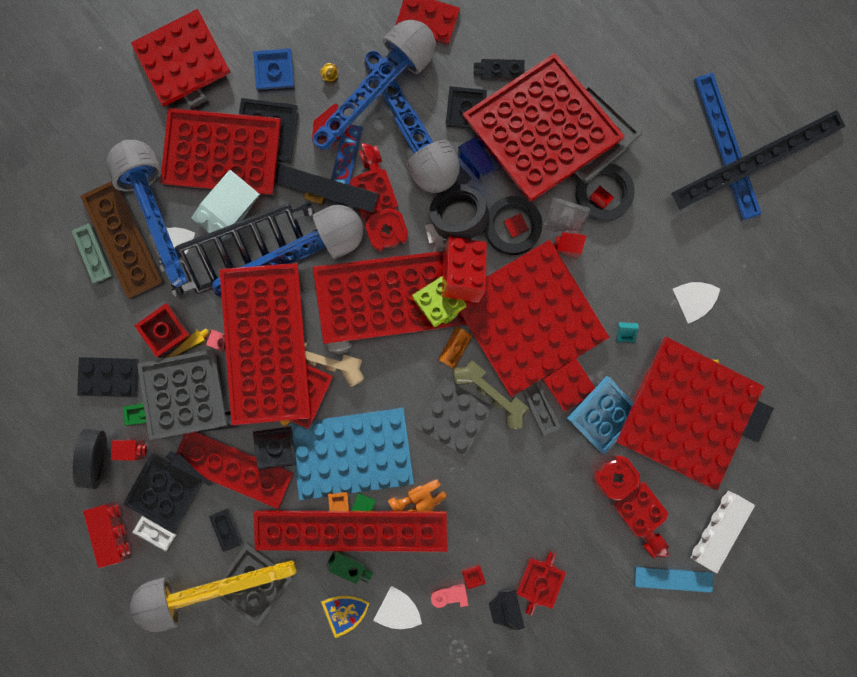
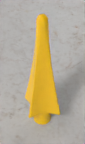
M205 328L199 332L197 329L166 358L178 356L205 343L204 338L209 335L208 330Z

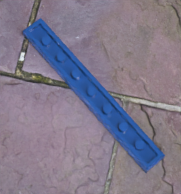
M712 72L696 77L694 82L723 166H726L741 158L742 155ZM749 176L730 185L742 221L762 214Z

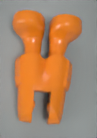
M434 480L410 490L406 498L399 500L391 498L388 502L393 511H402L412 503L415 506L408 511H432L447 495L445 491L433 497L430 495L431 491L441 485L438 480Z

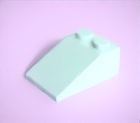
M229 170L202 201L191 218L207 232L211 233L242 221L260 194ZM230 233L220 238L224 241L229 239L232 234Z

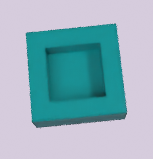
M619 322L616 335L617 342L636 343L639 329L638 323Z

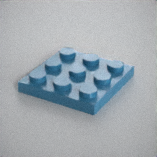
M606 376L567 419L602 455H605L616 443L634 403L610 377Z

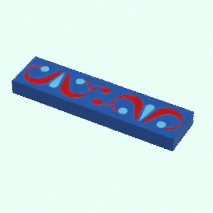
M351 124L342 133L331 176L332 180L350 185L349 182L351 181L363 131L362 126Z

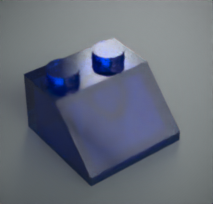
M474 137L458 147L457 155L482 184L499 170L500 165L496 158L486 150L487 147L484 143Z

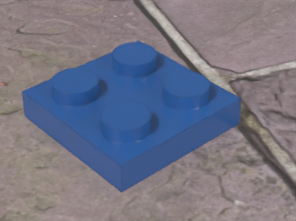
M291 48L253 51L257 90L294 87Z

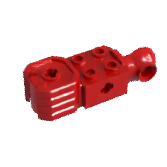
M361 143L363 150L359 151L364 168L369 167L370 171L353 177L349 183L352 186L380 194L375 213L359 209L363 222L366 221L365 228L372 248L383 254V249L392 250L398 247L400 243L404 246L408 240V230L402 214L397 211L399 206L385 169H381L379 165L382 162V158L377 145L371 146L367 143ZM384 228L392 229L389 235H386L385 232L382 233V230Z
M612 456L613 460L603 463L599 470L593 471V482L606 498L612 499L613 503L611 506L635 536L644 539L646 543L643 544V547L653 559L656 557H669L670 554L667 549L670 547L659 533L654 534L652 532L666 521L669 513L647 484L640 481V474L628 458ZM614 473L620 476L619 481L613 482L612 478H615L613 477Z

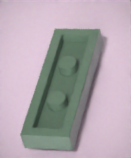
M89 223L72 230L92 283L96 284L112 277L92 225Z

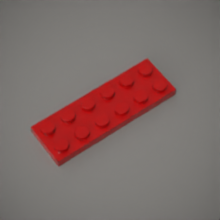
M198 432L184 434L176 452V455L180 453L208 480L276 509H279L294 474L281 467L258 471L255 456Z

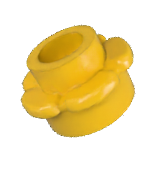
M331 63L325 64L320 70L322 79L329 82L334 81L338 77L337 66Z

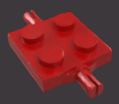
M549 551L546 562L529 558L516 591L517 595L529 601L525 612L528 615L533 616L537 605L553 609L566 576L565 571L553 565L557 554Z

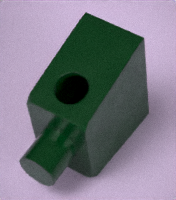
M333 551L326 564L330 573L354 584H357L359 580L369 583L373 575L372 572L365 569L362 561L343 551Z

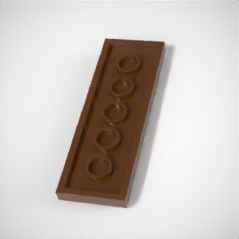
M112 181L80 195L127 298L131 299L163 284L162 277L122 192L113 186Z

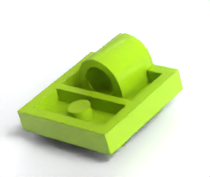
M442 276L412 295L413 300L434 328L441 323H449L457 316L459 311L466 307L464 300L441 297Z

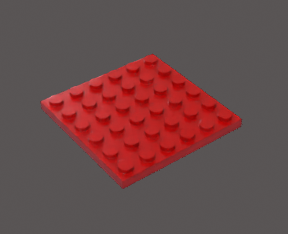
M556 53L463 113L465 121L530 202L615 146L625 137Z
M550 239L487 276L486 291L480 303L464 300L466 307L459 311L510 397L610 338Z
M664 337L616 443L718 491L764 386L668 337Z

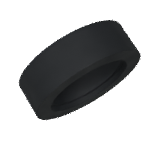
M613 163L607 165L596 176L608 175L620 183L623 190V198L616 208L600 210L594 207L587 197L588 183L585 184L579 179L576 186L575 197L578 207L584 215L594 221L610 222L618 219L630 208L634 199L635 188L632 178L625 169Z
M466 184L453 185L447 190L439 192L432 200L429 209L435 231L446 240L449 236L472 239L484 230L489 220V210L483 193L479 189ZM470 201L477 206L475 216L465 224L449 225L442 220L444 210L454 202Z
M520 196L504 197L495 202L489 209V220L484 228L486 238L494 249L503 254L519 255L525 253L536 244L541 235L542 217L538 208L528 199ZM508 208H518L524 211L529 216L532 224L529 237L517 244L507 243L500 239L495 231V219L500 212Z
M83 429L77 439L73 457V481L78 488L97 489L102 481L107 459V437L103 430Z

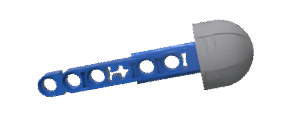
M405 20L395 25L382 39L389 51L388 55L326 121L325 127L322 126L314 134L313 142L318 149H328L337 140L336 137L342 135L404 68L414 74H419L432 60L436 49L434 35L427 25L416 20ZM391 67L392 72L385 75L382 73L383 69ZM378 81L379 86L373 89L369 87L370 83ZM358 97H364L365 100H359ZM346 109H353L352 115L344 116ZM335 122H339V129L332 130L331 125ZM320 137H327L326 143L318 144Z
M369 51L366 54L364 64L369 73L383 60V57L377 51ZM370 57H375L378 60V63L372 64L368 61V59ZM386 67L383 69L382 73H385L387 75L390 74L391 71L388 67ZM394 79L387 88L395 89L396 94L390 95L386 92V89L381 94L414 153L406 162V168L414 182L421 189L428 192L445 191L455 183L460 171L459 159L449 141H432L416 111L412 109L397 81ZM374 81L375 84H376V86L378 87V86H379V82H378V81ZM397 103L399 104V106H403L402 110L400 107L396 108ZM411 119L414 125L407 126L404 120ZM416 134L421 135L423 141L417 142L413 139V136Z
M139 140L121 141L108 154L107 168L109 176L117 190L135 192L161 260L166 267L167 275L171 283L175 287H179L186 283L187 279L183 268L180 266L179 258L149 186L161 175V167L154 151L146 143Z
M342 205L327 207L313 214L317 228L316 231L242 267L292 264L325 247L336 260L358 247L363 237L362 221L359 215L349 207ZM304 244H311L308 248H302ZM288 252H294L292 256H285ZM219 277L213 281L212 287L214 294L222 297L221 289H217L221 285Z

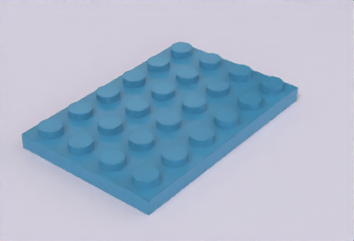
M404 408L314 420L309 429L296 423L289 424L292 430L297 461L295 472L299 501L328 497V494L347 492L349 494L414 484Z

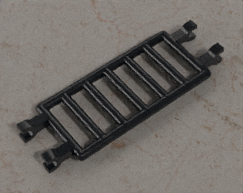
M311 201L296 209H292L290 204H284L175 246V251L188 279L186 283L179 287L171 284L174 297L190 289H194L197 294L213 289L212 283L217 279V275L202 244L213 240L226 269L234 268L220 238L231 233L246 265L252 262L238 230L250 227L262 256L267 255L269 251L257 223L268 219L279 248L286 245V242L275 216L286 212L296 239H299L305 235H303L297 219L315 214ZM309 243L304 244L302 248H308ZM193 247L196 248L210 278V282L202 285L199 284L184 252ZM288 252L285 256H292L294 252ZM159 258V266L162 272L166 271V267L164 266L161 258Z

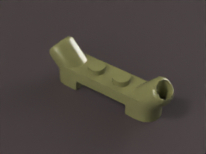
M472 360L466 367L453 370L455 384H476L478 392L483 396L488 394L493 399L491 402L497 408L503 407L506 410L508 429H523L525 426L524 416L530 409L517 397H514L509 402L481 377L486 373L485 370Z

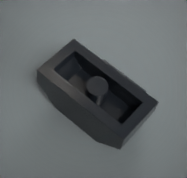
M516 590L499 591L497 597L489 602L493 623L505 626L509 630L525 628Z

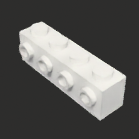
M727 491L722 497L717 511L713 513L710 524L703 531L701 540L694 547L690 558L718 573L755 505L739 495Z

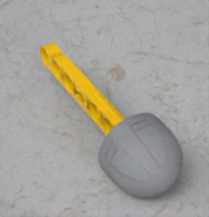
M287 561L174 593L167 577L149 581L141 585L133 594L130 602L131 617L137 626L150 632H161L177 628L179 626L178 608L269 583L276 579L290 577L297 572L293 561Z

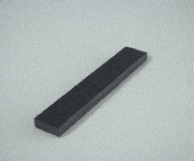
M277 163L275 183L375 213L380 194Z

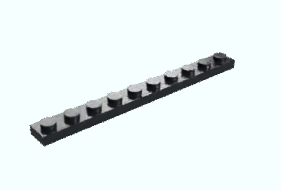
M835 110L672 192L671 195L679 210L846 126L838 110Z

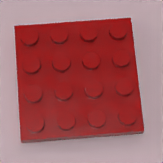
M198 9L131 42L163 107L231 73Z

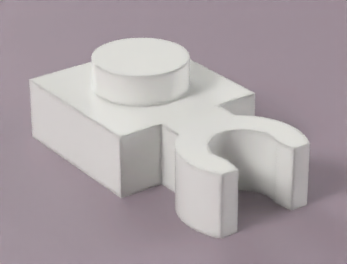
M433 223L425 225L429 244L435 243L433 252H437L439 248L444 249L445 244H443V241L447 240L438 235Z

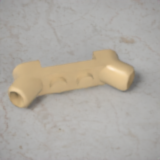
M304 343L306 364L317 367L319 363L325 365L324 369L335 372L336 369L341 370L348 385L351 387L363 382L364 376L360 371L363 360L343 355L342 362L307 352L308 344Z

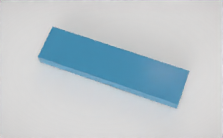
M635 567L634 586L713 593L714 573Z

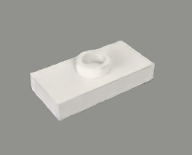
M144 516L141 517L132 532L165 552L168 551L177 535Z

